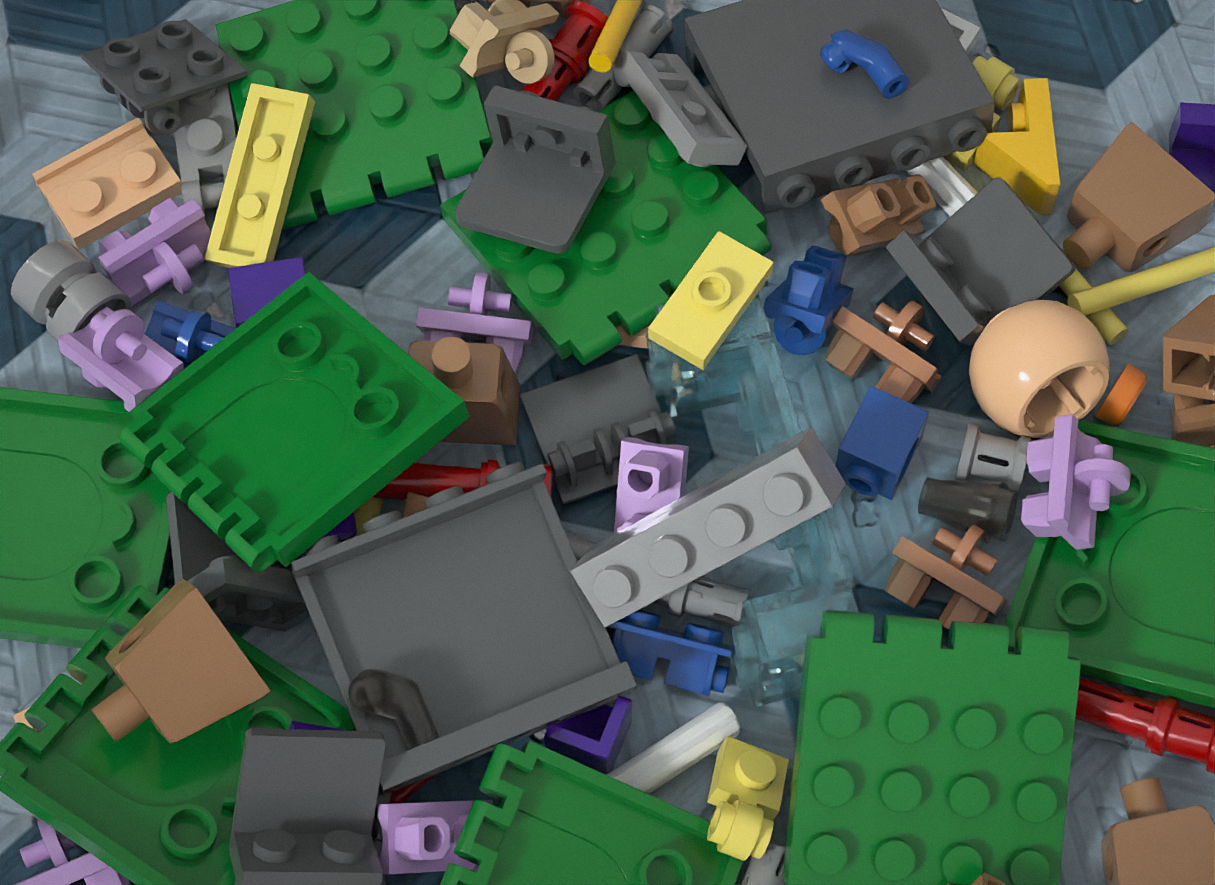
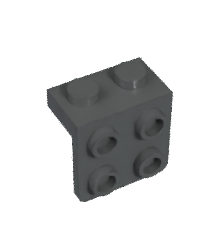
M494 85L484 102L493 144L455 209L457 222L464 228L551 253H564L571 247L616 163L608 116L586 106H572L542 98L529 91H515Z

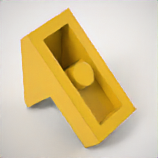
M1048 78L1023 79L1018 102L1009 103L1008 132L987 133L984 141L977 146L974 163L979 170L991 179L996 177L1004 179L1022 202L1039 215L1051 214L1060 187V176Z

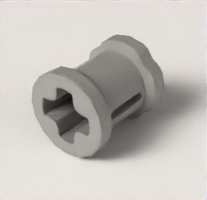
M968 423L955 478L965 480L969 475L1005 483L1007 484L1008 491L1018 493L1026 467L1027 447L1031 437L1022 435L1016 441L980 432L977 424ZM980 454L986 455V456H990V457H994V458H999V459L1007 460V461H1001V460H997V459H993V458L981 456Z

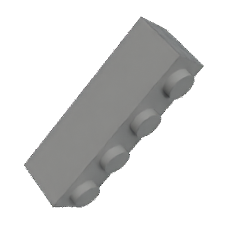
M811 426L593 545L570 572L603 626L607 627L831 508L846 483Z

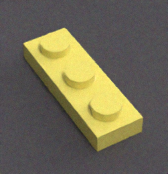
M251 83L204 258L211 265L233 268L274 261L315 105L314 99L309 94Z

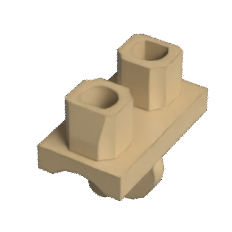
M496 0L488 11L478 2L465 5L458 14L449 33L468 50L460 67L471 77L507 68L510 74L521 83L532 84L546 79L554 66V51L550 41L541 31L547 25L555 23L560 13L548 3L527 8L519 0Z

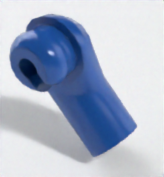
M848 29L837 31L831 34L832 40L821 48L820 56L829 68L835 70L836 73H843L852 62L856 63L866 71L885 98L889 99L899 96L909 85V78L883 44Z

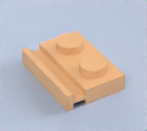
M140 118L127 122L32 173L36 186L43 193L50 208L78 250L150 212L152 208L168 198L173 199L182 194L181 180L152 136L150 137L145 130Z

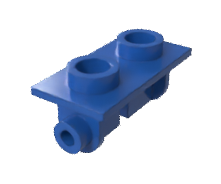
M640 609L609 625V627L616 628L614 637H610L619 661L620 663L627 661L633 676L652 681L657 660L660 657L670 660L664 684L701 693L708 697L711 691L724 693L730 668L718 665L720 655L731 657L737 647L722 643L725 632L693 623H686L684 633L658 627L661 616Z

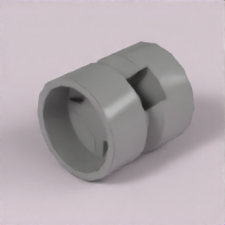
M65 240L53 241L31 255L18 270L11 287L13 300L36 322L43 325L46 324L48 333L57 342L58 338L66 332H76L86 327L91 322V319L105 307L110 308L114 312L120 309L130 310L131 308L129 296L106 275L99 272L96 273L94 264L74 245Z

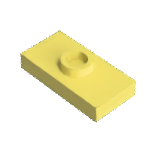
M718 231L649 326L648 338L704 370L773 273L774 262Z

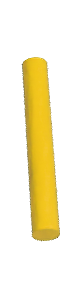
M643 0L616 1L589 57V65L593 70L605 73L611 69Z

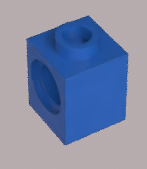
M870 386L838 449L835 466L846 485L866 496H876L879 494L892 500L923 438L929 411Z

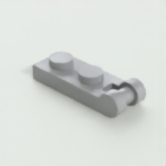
M621 51L618 54L614 64V76L617 84L623 87H632L651 113L653 120L660 125L674 144L682 159L688 164L698 167L739 165L748 145L677 54L657 53L653 58H647L643 52Z
M229 83L179 99L181 123L174 132L183 202L185 204L194 199L202 208L205 216L206 209L219 206L237 138ZM224 178V182L202 185V180Z

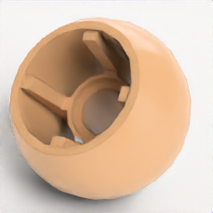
M1051 300L1027 301L997 314L990 320L975 342L969 365L972 390L981 409L999 427L1013 434L1031 438H1044L1054 435L1055 417L1073 414L1078 420L1084 418L1102 398L1108 386L1110 362L1106 344L1094 324L1080 311L1058 301Z

